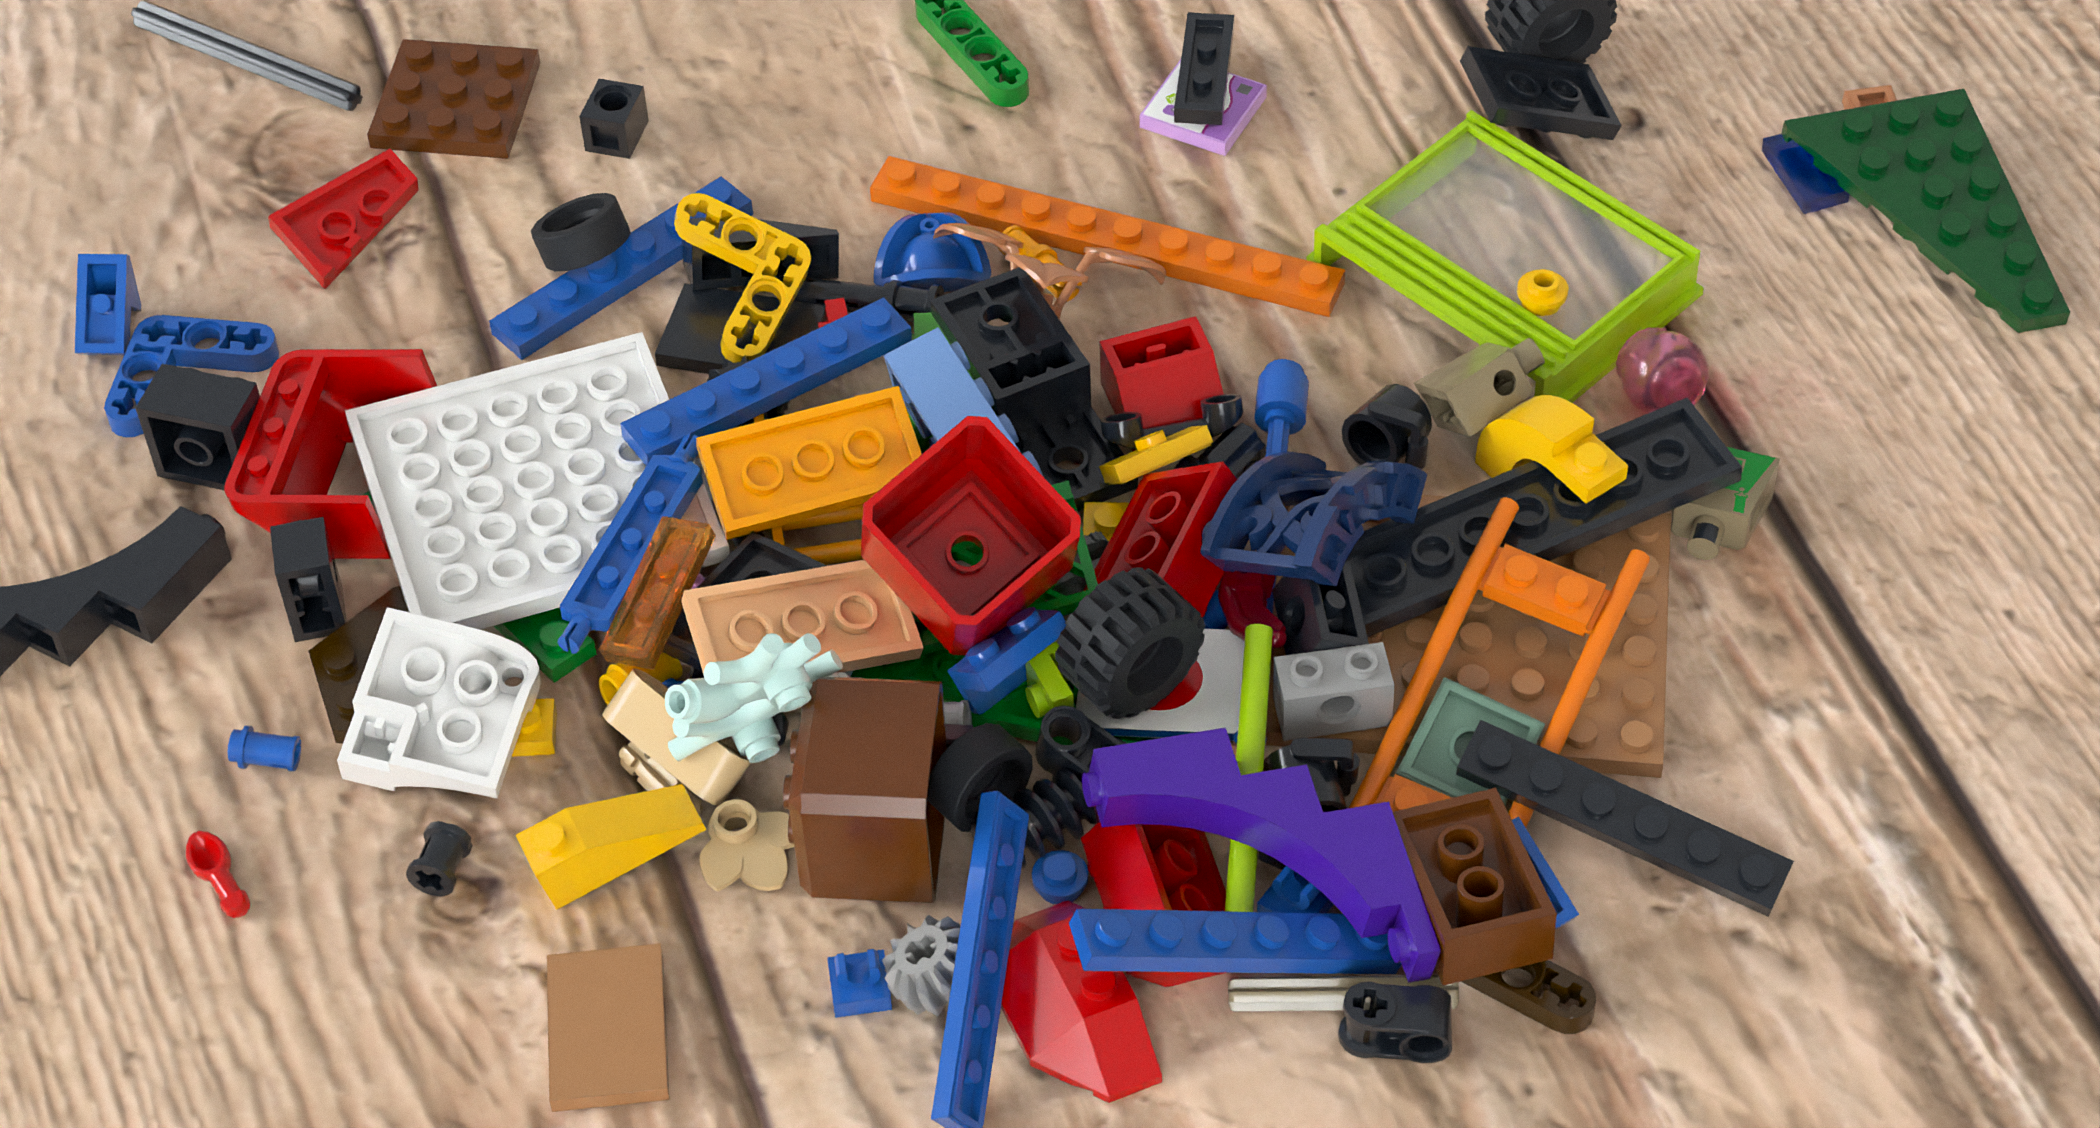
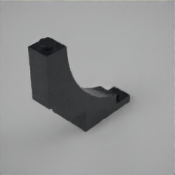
M180 506L163 523L140 540L99 562L61 576L37 582L0 586V676L28 647L70 667L110 624L152 644L232 560L223 526L208 514L199 515Z

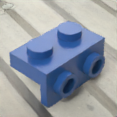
M1029 607L1018 612L1007 621V626L991 638L974 645L967 651L965 658L948 670L964 700H968L972 713L983 714L1027 680L1026 663L1057 640L1060 633L1066 627V621L1060 611L1040 610L1035 607Z

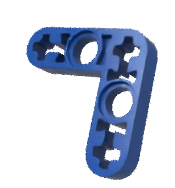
M154 315L144 319L134 330L105 401L104 410L112 432L125 438L144 434L136 408L132 409L134 406L132 399H135L137 405L153 377L146 381L132 380L137 373L144 370L157 372L161 364L240 372H261L272 367L279 359V348L272 328L261 323L170 315ZM207 338L219 340L211 348H195V345L201 340Z

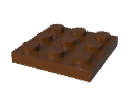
M403 39L367 133L370 148L386 150L390 148L391 150L508 159L541 63L538 49Z

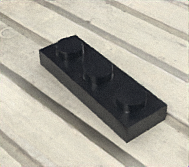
M1188 12L1174 105V123L1222 125L1235 15Z

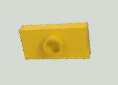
M1207 425L1191 426L1167 437L1164 431L1160 430L1135 440L1134 443L1137 450L1102 464L1099 468L1105 483L1124 484L1211 446L1210 443H1213Z

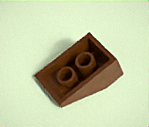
M1496 788L1393 812L1441 949L1435 970L1443 986L1553 959L1557 913Z

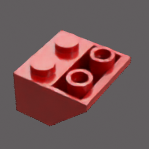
M1196 316L1099 341L1100 381L1115 414L1126 412L1140 413L1143 429L1203 418L1200 401L1211 396L1224 394L1213 349Z

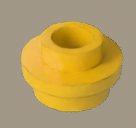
M1540 269L1527 272L1518 281L1517 295L1523 308L1537 316H1548L1556 313L1568 297L1569 287L1566 280L1558 273L1550 270Z

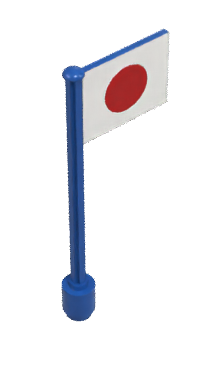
M1274 360L1267 364L1264 371L1258 377L1254 419L1257 426L1268 433L1266 456L1287 452L1289 435L1299 432L1306 423L1309 380L1302 366L1292 360ZM1275 577V581H1274L1273 588L1276 586V577ZM1271 592L1270 598L1267 599V609L1273 614L1274 598ZM1204 629L1202 632L1205 634L1204 642L1198 650L1200 654L1196 662L1189 669L1187 676L1165 699L1163 698L1151 709L1143 710L1137 716L1131 718L1124 716L1121 719H1113L1109 715L1106 716L1079 690L1076 709L1082 711L1089 719L1113 736L1164 738L1226 728L1229 740L1237 744L1244 641L1232 634L1230 630Z

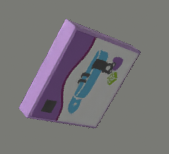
M1180 59L1139 115L1140 128L1226 156L1266 99L1267 85L1229 73L1222 125L1174 123V105L1181 63Z

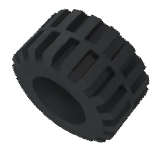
M1488 0L1486 5L1489 7V10L1485 12V21L1488 23L1487 28L1505 52L1585 63L1586 58L1599 51L1602 47L1600 45L1602 41L1609 38L1612 32L1610 26L1616 23L1617 13L1614 10L1617 8L1616 0Z
M1141 567L1132 568L1128 572L1123 570L1114 574L1110 580H1104L1097 585L1089 595H1086L1079 602L1076 610L1070 614L1065 622L1066 627L1060 633L1057 641L1060 645L1055 651V660L1059 663L1057 668L1063 676L1106 716L1109 715L1113 719H1121L1124 716L1131 718L1137 716L1143 710L1147 711L1156 706L1159 701L1172 693L1175 687L1187 676L1189 669L1196 662L1200 654L1198 650L1204 642L1205 634L1202 632L1205 628V622L1200 617L1201 613L1155 571L1149 568L1144 570Z

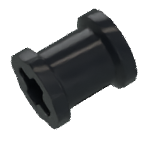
M436 821L431 822L426 827L423 834L425 839L424 847L419 858L414 859L409 864L406 877L415 888L423 893L442 897L453 892L457 881L454 874L461 859L466 858L470 854L473 845L471 843V836L464 829L455 824Z

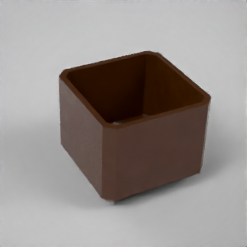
M840 677L818 678L812 682V687L809 690L811 700L802 706L799 730L793 729L791 733L790 761L794 764L792 775L785 776L783 787L784 809H789L790 811L788 840L789 843H794L800 886L812 898L934 903L936 900L945 817L927 800L931 771L942 753L948 748L942 682Z

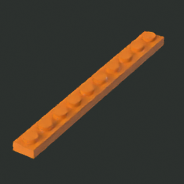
M892 156L887 157L870 186L872 202L919 214L950 212L960 216L970 225L993 229L1001 233L1008 227L1016 225L1021 227L1038 244H1045L1081 255L1086 254L1083 252L1084 247L1122 250L1156 262L1165 268L1166 276L1326 317H1330L1345 284L1344 269ZM1117 263V264L1125 265V266H1128V267H1132V268H1136V269L1143 270V269H1141L1140 267H1137V266H1134V265H1128V264Z

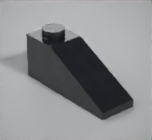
M706 217L691 218L689 223L697 226L700 221H705ZM758 219L798 238L806 244L811 255L806 277L815 279L839 278V233L836 229ZM720 221L718 230L715 229V237L720 238L725 222ZM736 231L729 236L730 243L736 249L749 250L756 245L755 238L749 232ZM682 239L683 265L692 290L748 285L753 276L752 273ZM787 255L784 260H780L775 278L783 282L788 267L791 264H795L796 258Z

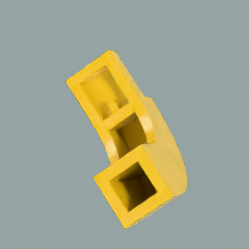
M1552 395L1535 396L1490 422L1481 432L1476 448L1475 463L1491 478L1531 461H1536L1551 471L1586 504L1626 480L1628 464L1593 434L1595 419L1577 405Z

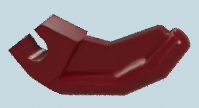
M1225 571L1218 591V601L1231 633L1241 640L1245 641V629L1251 624H1264L1273 630L1272 648H1281L1285 645L1287 641L1286 627L1267 609V599L1271 596L1275 575Z

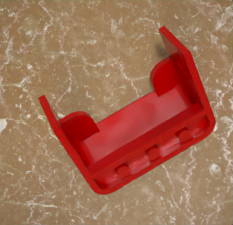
M300 349L281 356L271 368L225 482L224 491L233 510L269 533L270 526L324 517L335 559H391L382 525L369 496L327 494L346 443H354L345 410L436 387L437 383L423 350Z

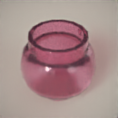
M1649 327L1636 332L1620 349L1616 361L1617 374L1622 381V387L1629 400L1636 408L1647 414L1687 397L1695 405L1704 393L1709 379V365L1698 344L1681 333L1667 331L1665 327Z

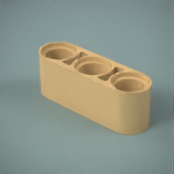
M636 668L632 669L603 711L602 716L690 791L703 800L719 806L725 802L751 763L747 756H741L735 742L727 737L696 751L681 761H677L668 748V742L677 737L673 731L674 718L667 713L665 708V695L669 688L646 672Z

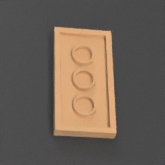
M865 560L684 590L681 600L703 674L704 668L709 662L732 661L749 655L756 649L762 638L769 633L779 635L784 643H795L806 633L813 634L821 644V651L809 661L832 649L842 662L843 668L838 672L919 659L924 648L911 610Z

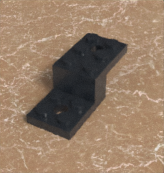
M1018 267L930 300L932 316L949 342L952 344L957 341L964 350L971 366L969 372L973 378L981 377L987 385L994 400V405L991 408L996 416L1005 414L1012 423L1019 440L1015 444L1021 454L1027 451L1031 452L1040 467L1043 477L1050 485L1069 480L1078 512L1084 510V502H1104L1137 489L1138 478L1124 484L1105 483L1099 466L1123 456L1124 453L1118 444L1102 436L1100 418L1091 406L1090 363L1024 270ZM1000 319L1009 324L999 327L989 325L988 322ZM1066 460L1075 464H1081L1079 467L1071 470L1056 466L1058 463Z

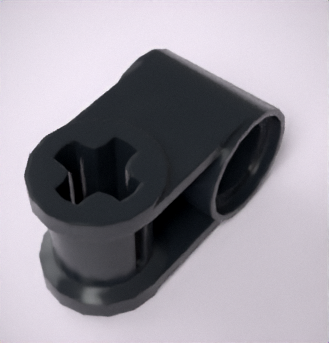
M1059 706L1048 711L1041 722L1035 756L1038 764L1045 771L1053 775L1060 769H1067L1074 773L1082 783L1083 773H1088L1090 769L1093 749L1128 743L1111 735L1089 719L1082 711L1071 706ZM1057 736L1066 737L1074 744L1061 745L1052 738Z
M1360 982L1346 992L1343 1002L1345 1017L1340 1022L1338 1038L1345 1051L1353 1056L1360 1058L1402 1059L1417 1063H1435L1446 1059L1451 1054L1452 1000L1451 995L1446 990L1431 985L1402 986ZM1367 997L1371 998L1369 1010L1364 1009ZM1365 1030L1370 1031L1367 1043L1363 1042Z

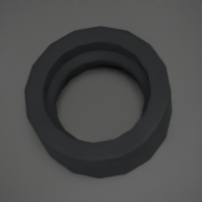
M594 193L566 202L545 214L531 229L532 239L545 267L554 272L570 271L597 262L615 252L626 242L631 234L616 196L609 193Z
M985 723L971 728L958 737L942 753L933 767L929 779L927 800L959 831L971 832L970 823L972 821L975 822L981 793L999 791L1014 801L1015 793L1022 788H1026L1033 770L1032 755L999 724Z

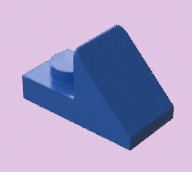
M78 254L75 353L79 355L124 356L130 342L131 311H141L142 306L130 255Z

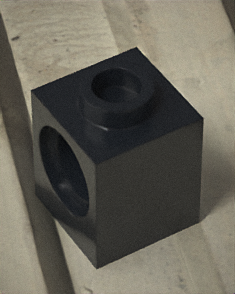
M598 79L579 116L585 151L627 159L631 158L649 122L644 86Z

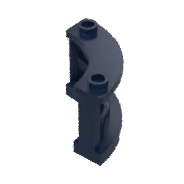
M1287 451L1266 456L1254 463L1237 479L1221 501L1212 521L1205 525L1202 533L1201 555L1221 570L1227 572L1243 571L1315 581L1317 584L1337 586L1341 571L1352 548L1364 533L1362 524L1368 520H1381L1387 517L1395 522L1414 524L1428 474L1420 468L1407 463L1372 461L1356 466L1349 472L1326 470V463L1306 453ZM1285 506H1295L1289 512L1285 508ZM1248 540H1250L1251 551L1244 550ZM1286 546L1295 553V556L1282 555L1281 552Z

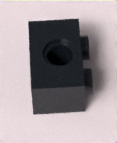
M1346 560L1337 586L1317 584L1313 580L1283 576L1272 589L1277 617L1286 627L1287 641L1284 645L1286 655L1369 644L1349 560Z

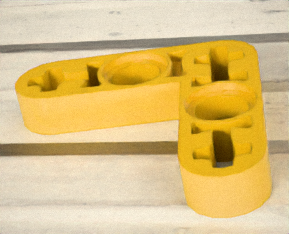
M702 193L689 194L678 203L674 225L679 237L753 274L725 325L720 346L725 359L733 363L741 362L744 355L750 361L764 355L806 279L811 261L810 250L798 238L709 195ZM698 211L706 215L705 221H700L697 226L689 223L690 216L694 217ZM720 221H723L725 224L723 225L721 236L717 238L714 236L715 229L718 230ZM736 231H746L753 235L756 245L749 250L736 249L730 243L729 236ZM787 255H791L796 258L795 264H791L788 267L782 282L775 278L780 260H784ZM759 292H770L778 298L780 306L773 311L765 312L755 307L752 297ZM749 321L757 325L754 330L752 343L747 344L744 349L738 348L736 346L737 339L743 337L748 328Z

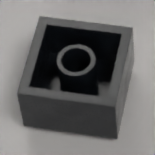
M161 364L135 407L157 477L224 490L225 482L260 398L257 383L239 377L231 378L202 372L194 368Z

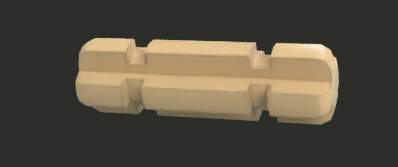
M632 742L620 749L621 766L632 776H639L637 781L647 791L682 784ZM684 786L700 816L703 811L701 798Z

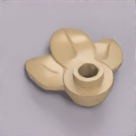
M739 799L728 800L720 804L715 809L708 823L710 841L700 853V868L707 884L713 890L721 891L741 878L746 885L757 890L770 891L783 887L788 876V863L784 850L794 847V843H789L788 840L789 814L781 811L760 813L750 803ZM734 828H742L738 831H730Z

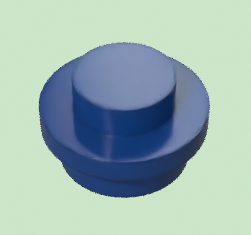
M1065 850L1051 851L1035 862L1032 868V883L1035 890L1049 903L1059 904L1068 900L1073 902L1081 895L1088 884V868L1084 860L1073 852Z

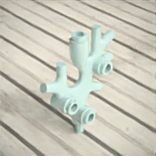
M774 633L766 634L756 649L749 655L732 661L709 662L704 668V678L687 679L682 684L673 685L667 690L665 708L667 713L674 718L673 731L677 736L668 742V748L672 756L677 761H681L716 741L732 736L741 756H747L750 763L764 761L774 756L780 750L777 742L781 736L774 723L773 716L781 712L795 710L811 700L809 690L812 687V682L818 678L850 677L844 672H838L843 668L842 662L832 649L809 661L821 651V644L813 634L806 633L795 643H784L782 638Z

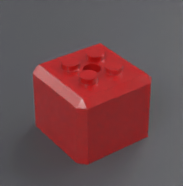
M967 416L863 504L861 557L952 655H966L967 651L974 645L991 638L1003 629L1012 616L1026 609L1072 569L1080 538L1081 517L988 417ZM970 541L980 547L983 557L973 566H962L952 557L951 551L953 547L960 542Z

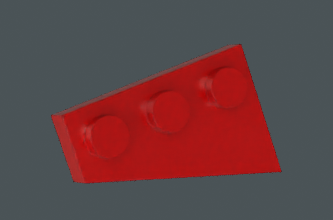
M389 148L268 216L270 228L318 283L326 289L419 191L418 178Z

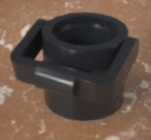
M1399 384L1386 385L1344 420L1341 429L1342 440L1347 452L1358 464L1362 465L1372 461L1399 462L1405 457V463L1418 467L1421 470L1425 468L1429 442L1427 437L1432 428V419L1426 403L1410 388Z
M1297 738L1292 741L1291 745L1272 752L1264 759L1263 772L1307 764L1323 813L1347 809L1344 797L1350 794L1351 785L1355 784L1358 780L1360 759L1354 753L1352 741L1347 739Z

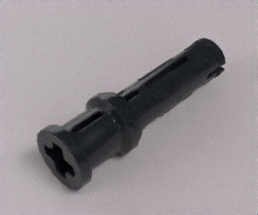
M806 277L794 300L825 305L824 300L844 297L847 312L852 313L879 299L885 298L905 321L914 322V313H930V300L943 296L944 289L942 285L932 284L929 289L903 286L902 281L891 280L882 286Z

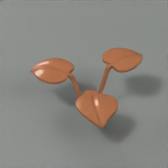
M947 223L940 225L935 230L933 239L950 234H961L969 238L992 243L1006 253L1005 260L1010 262V270L1020 267L1037 281L1036 287L1059 320L1062 309L1079 282L1088 283L1089 277L1084 275V273L1091 264L1117 262L1134 265L1151 274L1160 285L1164 283L1166 277L1165 268L1156 262L1117 249L1084 247L1083 252L1086 254L1076 270L1064 265L1042 263L1036 258L1019 255L1018 248L1023 249L1024 243L1004 233L985 227L963 223ZM1068 281L1058 299L1052 305L1054 295L1045 293L1044 289L1055 283Z

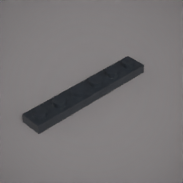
M1480 720L1457 766L1456 775L1487 789L1496 788L1500 795L1767 917H1769L1794 862L1483 720Z

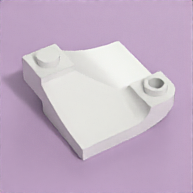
M387 607L352 702L355 712L337 759L342 779L390 791H395L396 787L404 786L431 787L498 798L524 719L528 711L532 712L540 689L541 677L537 660L520 644L499 635ZM511 677H518L523 680L514 687L505 684V681Z

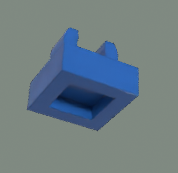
M1285 866L1257 902V912L1328 913L1334 904L1304 877Z
M868 949L867 952L848 955L840 953L834 957H827L835 1018L892 1010L891 994L887 986L888 983L885 980L887 973L882 959L885 958L884 950Z

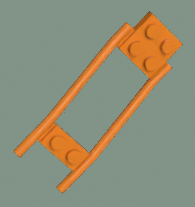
M1507 497L1500 498L1456 583L1349 808L1389 802L1392 812L1452 798L1397 774L1394 777H1391L1390 774L1477 590L1483 591V597L1582 637L1586 633L1590 634L1539 745L1560 755L1613 636L1650 562L1648 554L1638 549L1631 550L1612 590L1609 591L1606 589L1607 584L1510 545L1505 544L1503 548L1500 547L1519 510V505L1513 499ZM1514 801L1508 814L1511 820L1519 816L1527 828L1534 810Z

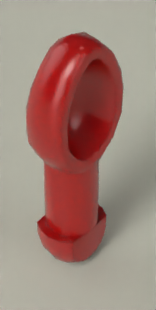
M194 832L188 838L186 844L188 866L198 878L211 883L221 900L220 907L226 915L231 918L243 917L249 911L251 903L247 892L240 889L230 872L232 857L226 844L218 836L210 832Z

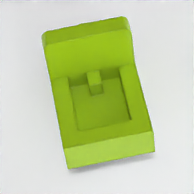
M1057 642L1050 644L1026 663L1027 687L1025 692L1028 703L1037 718L1045 716L1048 711L1055 707H1074L1073 693L1066 683L1068 679L1057 668L1059 663L1055 660V651L1060 646Z

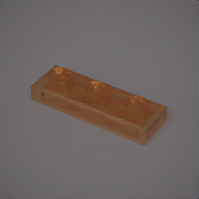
M662 516L599 648L607 662L654 670L683 608L681 600L684 590L692 589L716 537L709 523Z

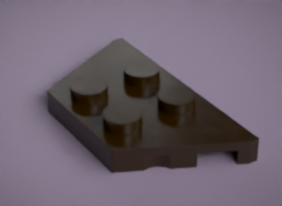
M400 586L389 590L308 651L336 743H344L355 712L352 702L387 607L409 612Z

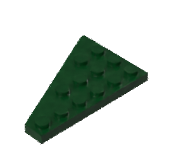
M1965 89L1784 121L1781 133L1784 141L1788 143L1794 140L1814 157L1813 164L1818 169L1834 177L1838 185L1863 206L1869 208L1873 205L1894 223L1892 230L1903 239L1913 242L1917 246L1918 251L1947 275L1954 272L1976 290L1974 297L1986 307L1996 310L2000 318L2016 332H2028L2067 323L2070 310Z

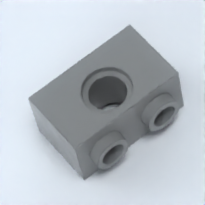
M1379 642L1274 657L1273 700L1283 741L1389 726L1393 718L1395 685L1384 643Z

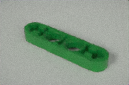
M915 0L916 18L919 23L991 102L1002 107H1013L1026 101L1029 96V77L1026 67L964 0ZM955 28H967L971 30L969 33L963 35H953L949 33L950 30ZM979 54H991L995 57L988 61H976L973 59L974 56ZM1000 74H1002V82L999 79Z

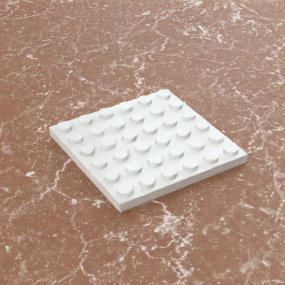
M642 332L345 410L350 433L377 516L383 528L387 547L409 613L476 629H484L560 607L561 602L646 467L622 438L620 423L669 400ZM704 484L699 488L642 584L652 582L664 567L670 568L677 560L687 563L694 569H699L720 563L730 554L729 545Z

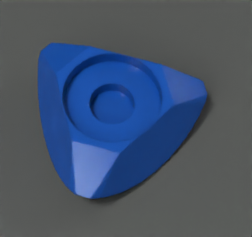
M950 212L911 214L898 220L885 235L877 254L873 279L875 285L884 286L886 282L899 280L902 281L903 286L929 289L932 284L942 285L944 292H953L989 279L992 275L991 266L984 245L980 240L961 234H950L933 239L935 230L942 224H969L960 216Z

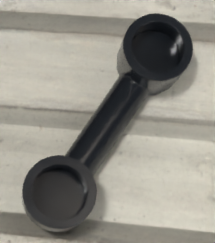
M1222 394L1205 398L1200 401L1203 418L1144 429L1140 413L1126 412L1109 415L1100 420L1102 436L1115 444L1137 450L1134 443L1135 440L1163 430L1167 437L1191 426L1207 425L1213 438L1230 429L1242 417L1244 412L1242 396L1239 394Z

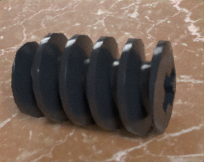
M1067 769L1056 771L1052 776V781L1048 779L1036 781L1033 785V791L1028 788L1018 790L1014 795V801H1012L1029 814L1024 850L1028 848L1037 859L1046 855L1043 844L1044 839L1047 838L1056 849L1060 850L1065 846L1062 830L1067 829L1075 839L1079 840L1084 836L1081 820L1086 819L1090 824H1096L1097 820L1094 807H1088L1086 804L1082 783L1074 773ZM978 812L975 815V822L972 821L970 823V830L973 836V840L975 836ZM1024 854L1021 869L1026 867V860Z

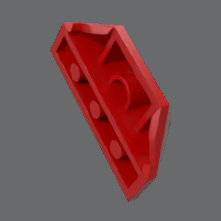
M1068 900L1016 919L1013 923L1001 1009L1030 1066L1070 1085L1092 1091L1093 1096L1110 1103L1162 1083V1073L1138 999L1123 971L1083 970L1069 922L1076 909L1086 908Z

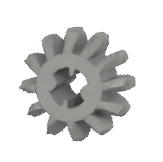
M928 914L922 925L917 928L907 923L908 933L902 939L890 940L893 953L882 959L885 972L887 973L885 980L888 983L889 990L896 999H901L905 1006L913 1010L917 1015L927 1010L938 1017L944 1006L949 1003L961 927L958 922L953 921L949 916L939 921Z

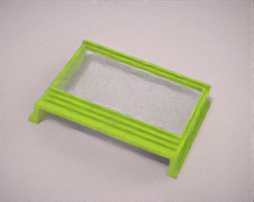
M1473 110L1466 114V119L1335 220L1327 226L1321 224L1314 230V251L1306 256L1308 261L1328 266L1332 265L1342 256H1345L1479 345L1489 342L1511 349L1527 338L1532 339L1540 349L1545 360L1544 365L1527 375L1536 381L1534 397L1552 395L1568 400L1571 403L1702 296L1704 287L1696 283L1700 250L1499 126L1490 123L1489 120ZM1546 269L1558 273L1566 280L1569 287L1568 297L1556 313L1548 316H1537L1523 308L1517 295V285L1519 279L1527 272Z

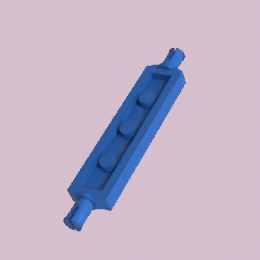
M690 433L685 434L674 454L652 456L561 602L562 620L569 621L563 634L558 638V645L564 651L568 652L570 649L572 654L577 653L590 631H603L611 634L703 484L701 468L693 463L698 455L696 447L697 435H693V438H691Z

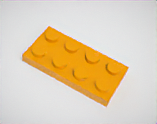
M899 386L696 438L697 451L726 540L750 534L752 531L759 532L864 504L922 455Z

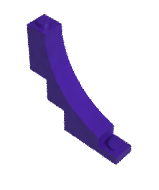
M1226 728L1093 749L1089 772L1082 775V788L1087 806H1096L1102 827L1130 824L1185 827L1221 835L1253 847L1291 868L1320 890L1345 915L1361 938L1388 934V946L1392 959L1395 963H1402L1408 983L1431 979L1441 949L1389 802L1323 813L1307 764L1241 775Z

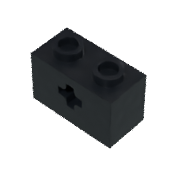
M324 517L270 526L275 576L294 641L300 642L329 636L347 621L342 583Z

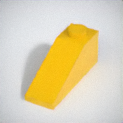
M683 784L568 807L516 834V837L536 878L556 910L707 829Z

